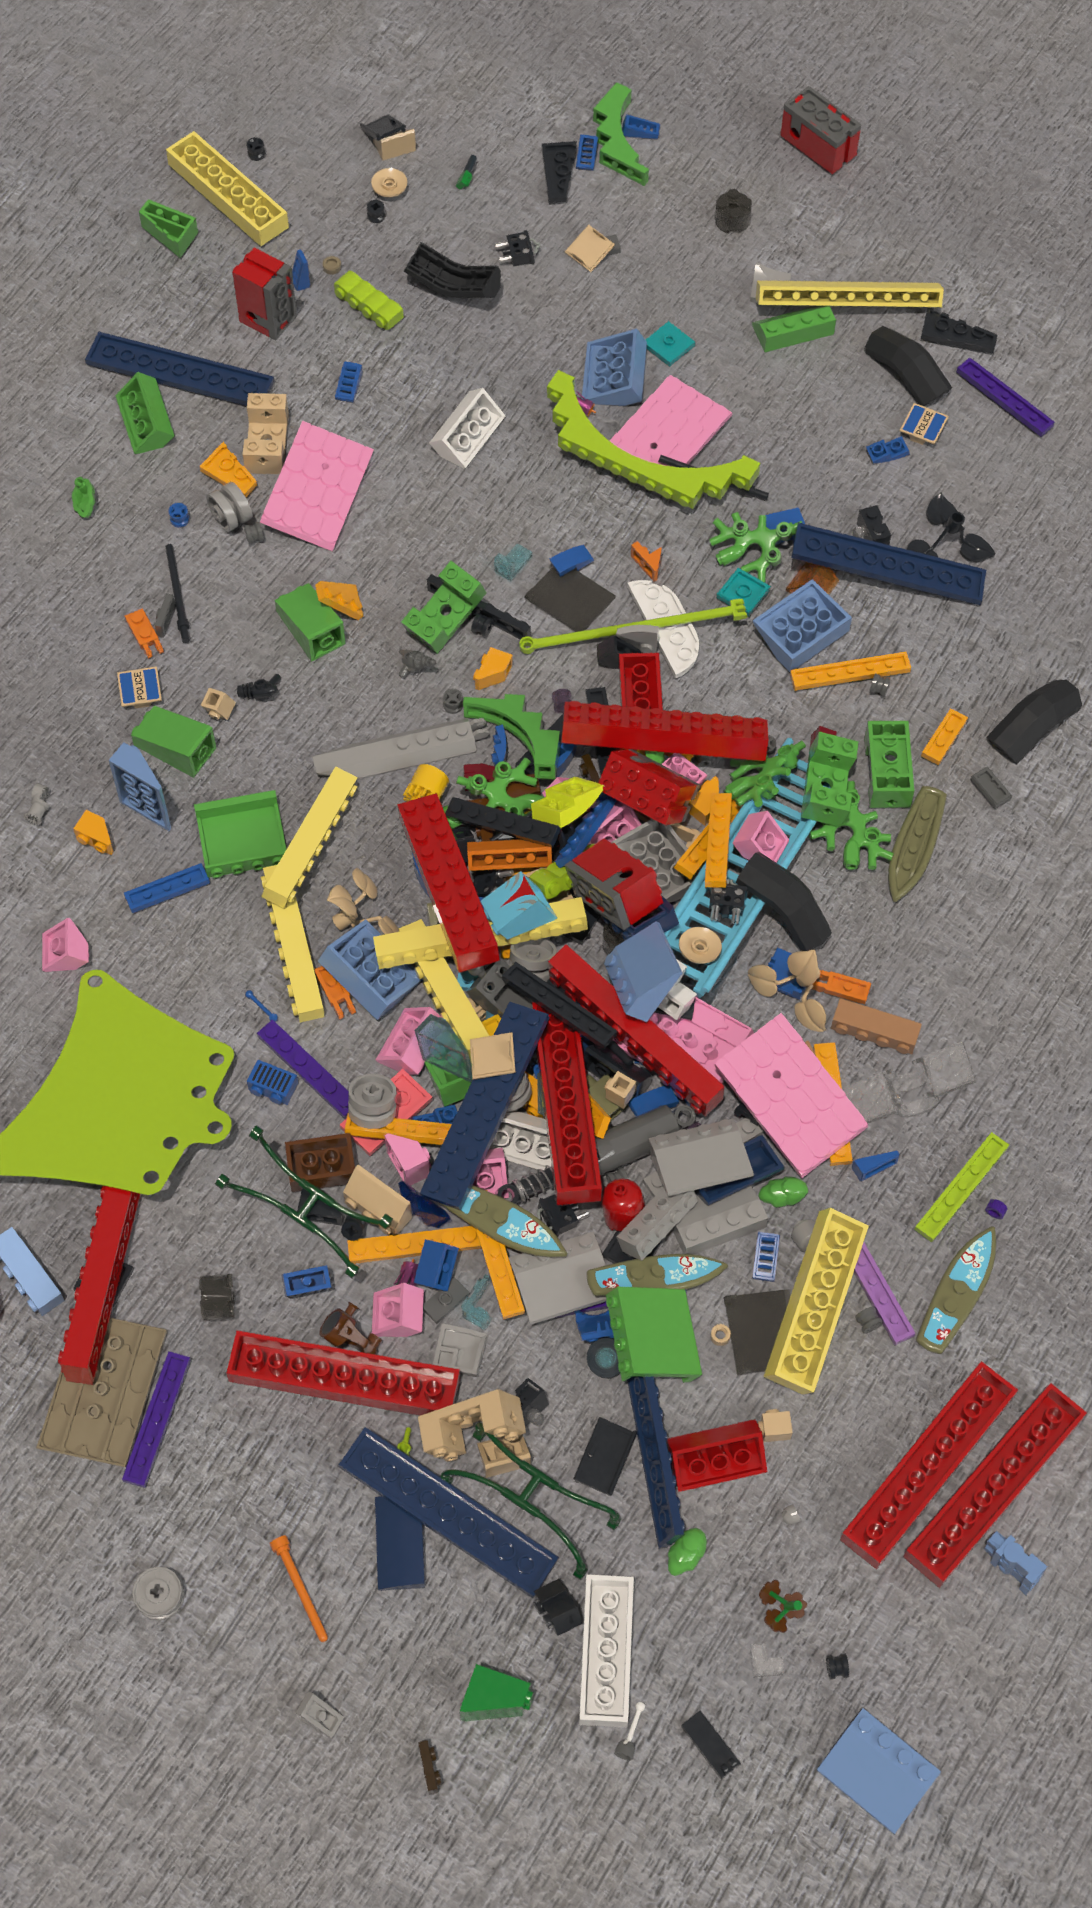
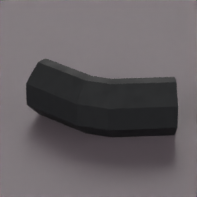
M423 242L419 244L403 271L434 291L453 298H495L501 288V270L498 266L462 265L450 260Z
M881 326L871 333L864 347L865 354L890 366L897 372L919 405L926 406L952 389V386L930 353L918 342L885 326Z
M1067 679L1049 682L1020 701L986 738L1014 763L1018 764L1048 731L1080 710L1082 702L1079 689Z
M756 852L744 866L736 880V884L748 887L750 893L770 905L783 918L800 951H809L824 944L832 932L810 889L796 875L761 852Z

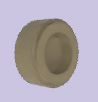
M335 256L325 258L323 260L324 272L330 275L339 273L341 270L340 259Z

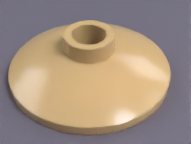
M386 168L374 174L371 185L378 195L395 197L403 193L407 188V178L400 170Z
M693 927L681 935L679 949L686 959L694 963L705 964L714 961L720 955L722 944L718 935L712 930L703 927Z

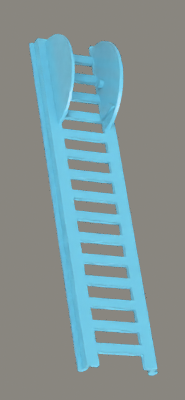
M787 738L782 746L791 745L794 741L791 738ZM798 759L796 768L807 772L808 763ZM792 773L789 776L776 775L772 777L774 785L779 789L777 794L802 805V795L777 783L782 778L804 789L805 779ZM827 782L823 784V787L831 788ZM761 796L762 806L764 805L799 822L797 827L793 828L774 818L783 832L790 836L788 844L777 861V864L787 869L817 821L802 818L800 812L773 799H765ZM753 800L743 804L730 824L728 861L741 868H744L748 860L733 854L736 847L732 842L747 816L760 812L762 806L756 807ZM706 862L674 909L679 924L664 933L674 955L677 951L681 953L679 940L681 935L690 929L689 925L692 920L725 935L724 941L721 943L720 955L714 961L704 964L707 966L704 973L686 965L687 969L684 974L698 981L693 989L698 998L704 996L706 992L709 993L765 904L764 901L755 895L751 899H744L745 908L743 915L739 916V923L736 924L735 922L732 928L718 921H711L709 917L697 912L696 908L699 904L709 908L710 898L705 896L707 891L710 890V887H705ZM727 869V879L733 880V883L736 884L739 875Z

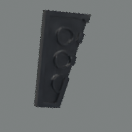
M577 141L541 144L548 203L567 201Z
M928 307L920 339L994 354L998 335L978 326L971 327L966 324V321L961 319L959 321L949 318L948 314L943 312L939 314L934 311V308Z

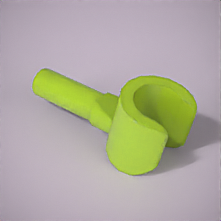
M409 1427L405 1430L402 1442L397 1445V1449L409 1456L411 1450L409 1438L412 1429Z

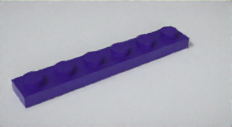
M969 357L957 367L956 372L1040 437L1054 427L1055 422L972 358Z
M271 1020L257 1032V1037L337 1113L344 1119L347 1118L348 1090L274 1020Z
M168 1351L122 1478L123 1482L143 1488L146 1487L191 1361L190 1357Z

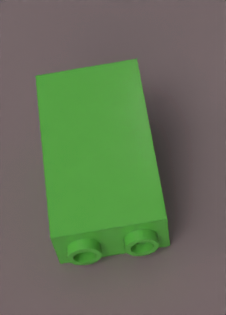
M309 583L299 586L294 591L281 595L275 600L276 612L311 662L346 644L343 621L330 606L318 600L316 590Z
M154 706L145 713L143 721L139 726H135L131 733L134 746L193 778L216 750L213 728L211 726Z

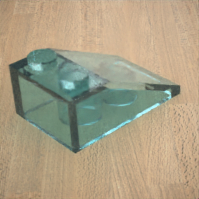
M430 1014L414 1030L422 1059L472 1082V1066L468 1051L444 1018Z

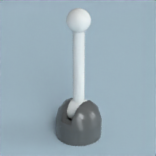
M643 1702L636 1704L637 1711L627 1739L620 1741L616 1746L614 1754L621 1759L628 1761L633 1759L635 1747L631 1740L640 1714L645 1709Z

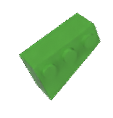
M149 199L139 211L142 228L179 258L182 257L198 234L196 218Z

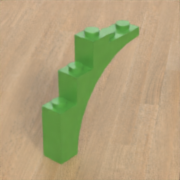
M505 694L504 699L464 697V717L484 718L485 721L503 725L505 729L516 735L527 746L534 761L535 778L555 779L560 751V731L542 730V713L525 712V695Z

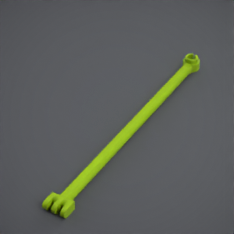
M734 599L730 600V606L537 639L526 636L520 640L519 646L522 653L531 654L537 648L614 636L618 628L626 626L652 625L661 628L726 616H733V620L736 621L746 619L747 613L745 612L744 600Z

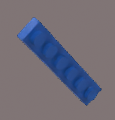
M601 792L597 801L591 805L588 814L583 817L581 824L575 828L573 836L567 840L566 846L560 850V854L555 860L559 868L572 861V859L584 851L617 802L616 799Z

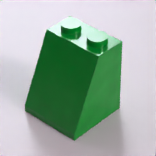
M476 1664L460 1708V1719L466 1722L523 1716L525 1710H530L534 1698V1692L531 1691V1683Z

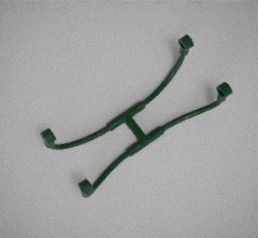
M256 1125L251 1130L249 1137L255 1141L259 1140L278 1166L299 1183L300 1187L310 1193L308 1199L299 1212H297L287 1204H282L265 1194L229 1183L230 1178L224 1174L219 1176L215 1185L222 1190L230 1188L255 1196L281 1209L280 1211L310 1232H315L326 1241L348 1267L345 1274L353 1278L358 1274L360 1267L353 1262L351 1263L336 1243L317 1228L316 1224L308 1220L306 1215L319 1199L329 1207H334L361 1221L379 1225L385 1230L391 1226L393 1218L388 1214H385L381 1220L370 1218L336 1203L335 1199L292 1172L265 1141L262 1134L264 1130Z
M477 1423L472 1437L481 1442L485 1435H487L507 1457L519 1465L520 1469L531 1475L532 1478L520 1495H517L507 1487H502L487 1478L467 1471L445 1470L441 1473V1478L450 1485L453 1482V1478L450 1475L462 1476L481 1482L499 1491L503 1497L530 1515L541 1519L563 1540L575 1557L577 1565L573 1576L581 1581L588 1568L583 1563L579 1552L562 1530L542 1514L540 1509L527 1500L541 1482L553 1491L557 1490L569 1498L609 1513L610 1519L606 1526L612 1530H615L621 1522L619 1514L608 1506L561 1487L557 1481L525 1460L522 1461L516 1457L497 1437L484 1432L483 1423Z

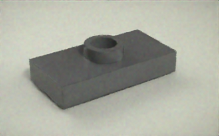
M166 593L163 604L156 613L155 630L158 637H165L176 607L172 594Z
M988 766L971 776L970 780L995 809L1011 800L1012 795Z
M454 1277L450 1280L448 1291L439 1290L423 1304V1311L438 1324L470 1295V1292Z

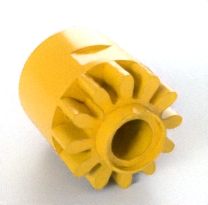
M419 765L411 779V783L408 784L403 794V800L411 801L437 793L440 800L449 784L448 776L432 765Z

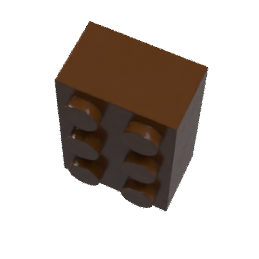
M350 1133L285 1142L288 1168L298 1177L304 1178L319 1188L347 1185L355 1169ZM289 1176L291 1191H301L302 1187L298 1185L299 1183Z

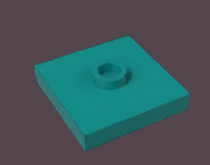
M669 321L646 339V349L669 367L695 346L693 339Z
M737 568L719 590L716 598L729 606L730 600L743 599L747 616H750L768 594L771 586Z

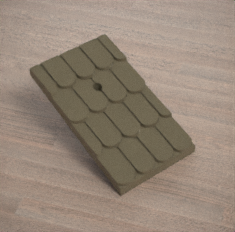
M110 1318L94 1384L89 1385L66 1381L64 1374L60 1372L36 1448L127 1467L168 1329ZM108 1362L112 1365L110 1369L107 1368Z

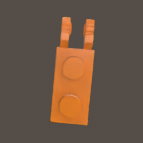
M143 608L125 615V620L148 659L152 657V652L149 648L151 645H155L159 654L164 652L159 638Z
M323 966L314 969L315 975L331 1007L333 1006L338 1019L344 1018L343 1011L339 1006V1003L344 1001L348 1011L351 1014L356 1013L349 992Z
M820 970V977L818 979L827 981V984L817 981L813 983L812 990L861 1004L866 1003L871 987L870 982Z

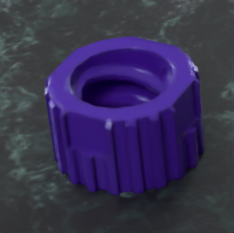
M991 1199L985 1210L990 1216L1002 1219L1008 1208L1002 1201Z

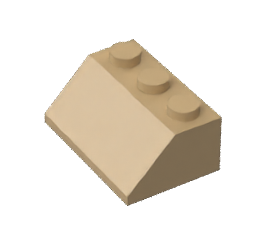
M360 1165L355 1167L343 1191L345 1204L352 1210L358 1209L364 1216L381 1220L385 1214H388L393 1218L391 1226L386 1230L379 1226L380 1230L387 1235L399 1234L412 1219L410 1202Z

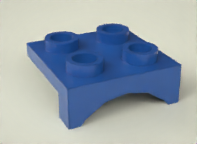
M778 947L774 956L771 957L768 966L775 970L777 974L776 980H782L793 975L787 963L788 957L792 953ZM796 978L777 985V991L799 1000L806 988L805 986H800Z
M609 1309L598 1315H588L580 1310L574 1311L576 1326L582 1341L592 1342L606 1336L614 1338L610 1326Z

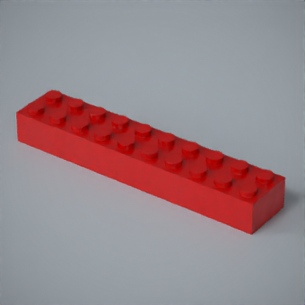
M578 701L565 702L561 743L766 761L769 741L768 721L760 717L744 718L739 715L723 716L717 713L711 715L700 712L688 713L680 710L666 711L659 708L644 709L638 706L621 707L616 704H587Z
M437 793L397 804L400 822L458 972L500 961L497 942Z
M567 944L548 961L550 981L556 987L561 986L565 990L567 997L575 999L581 1004L580 1006L617 1030V1036L614 1039L618 1043L623 1042L632 1056L641 1058L643 1065L649 1071L654 1070L659 1075L658 1078L663 1084L673 1087L675 1089L674 1093L680 1099H686L691 1104L690 1107L697 1114L701 1113L706 1117L723 1100L724 1085L653 1021L649 1019L645 1022L625 1014L614 986Z
M533 1002L532 1009L547 1013L550 1017L536 1046L556 1204L565 1205L601 1201L602 1185L580 1033Z
M102 1186L101 1206H97L95 1218L97 1219L96 1226L91 1228V1245L87 1246L85 1251L86 1265L85 1267L82 1266L80 1271V1288L77 1287L75 1290V1308L70 1310V1327L64 1333V1351L61 1350L58 1356V1364L61 1366V1372L64 1374L66 1381L89 1385L94 1384L140 1193Z
M238 1330L236 1331L226 1372L228 1381L233 1383L419 1416L455 1404L460 1382V1369Z
M981 1361L844 1530L840 1541L877 1570L1010 1404L1018 1389Z
M1050 1383L910 1545L903 1557L940 1589L1082 1422L1087 1412Z

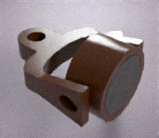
M348 1302L349 1305L345 1311L340 1308L332 1311L321 1325L320 1336L334 1347L345 1343L359 1352L376 1354V1349L382 1342L373 1333H369L366 1339L355 1327L356 1321L352 1316L359 1308Z

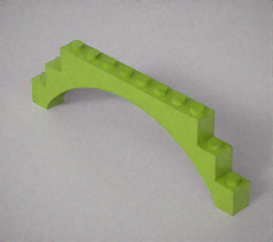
M558 370L547 385V398L557 403L552 411V422L563 427L558 434V447L564 451L576 454L581 459L591 461L598 467L606 468L615 475H621L632 483H638L650 491H655L667 499H672L684 507L693 509L703 492L707 493L710 497L721 500L731 483L735 484L738 488L749 491L759 475L760 462L744 455L741 459L727 464L701 468L665 466L635 457L606 439L588 420L580 407L574 391L575 377Z

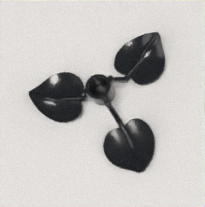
M942 492L930 501L926 514L932 523H942L945 526L944 531L931 547L926 541L917 539L911 541L906 550L938 557L933 549H935L947 532L950 534L960 532V541L963 543L960 551L966 559L980 562L996 554L993 548L976 534L969 533L964 539L965 527L962 525L965 517L944 497Z

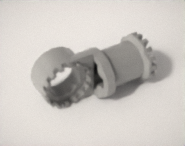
M38 783L32 791V805L28 813L24 815L25 820H30L29 823L32 822L33 825H41V818L49 808V805L45 802L47 801L45 798H48L47 795H49L47 793L49 792V787Z

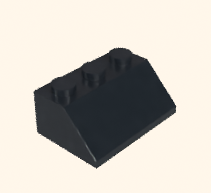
M592 1044L585 1049V1069L599 1079L604 1075L613 1078L617 1071L636 1081V1090L633 1098H637V1096L645 1093L651 1085L652 1076L647 1069L639 1068L634 1063L627 1067L608 1046L603 1050L596 1044Z

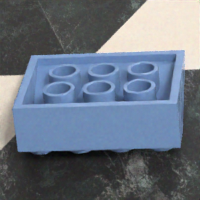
M638 329L587 342L582 396L585 399H589L595 404L619 406L642 401L647 342Z
M812 579L755 618L753 624L777 660L790 672V670L796 669L849 632L852 617Z
M123 742L109 759L120 803L170 831L171 825L161 785L141 754V751L136 746H129Z
M365 919L327 946L318 962L378 1020L398 1004L423 979L417 977L415 969L411 964L379 969L373 937L381 934Z
M654 922L617 945L611 954H608L604 962L625 1014L645 1022L649 1020L682 975L681 968L659 922Z
M864 1708L817 1769L821 1775L893 1834L897 1832L941 1773L939 1769Z

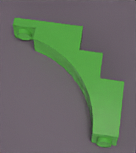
M616 82L593 108V122L600 125L597 128L596 136L598 137V143L603 145L600 149L599 163L645 186L648 182L649 169L639 164V155L629 145L621 128L622 116L631 103L632 89Z

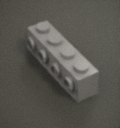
M663 1187L617 1235L622 1251L642 1261L698 1202L694 1190L668 1196Z

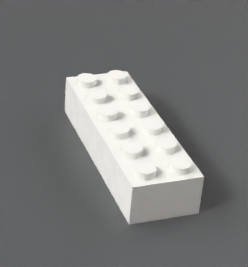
M586 1574L579 1725L624 1728L628 1726L634 1577Z

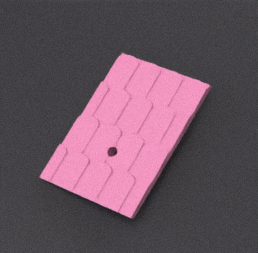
M670 375L650 395L639 410L630 417L620 431L611 438L610 442L627 453L649 462L669 466L658 462L660 455H664L689 464L733 414L724 406L717 404L709 397L704 396L694 388Z
M302 421L260 523L333 551L374 449Z
M697 997L695 998L692 1020L683 1018L676 1020L671 1016L653 1013L649 1018L721 1083L725 1079L715 1068L714 1063L754 1033L753 1029ZM613 1039L630 1057L641 1063L643 1062L638 1056H632L623 1042L618 1043Z
M782 1013L714 1063L715 1068L801 1178L805 1177L868 1128V1123L847 1098L844 1091L821 1065V1062Z

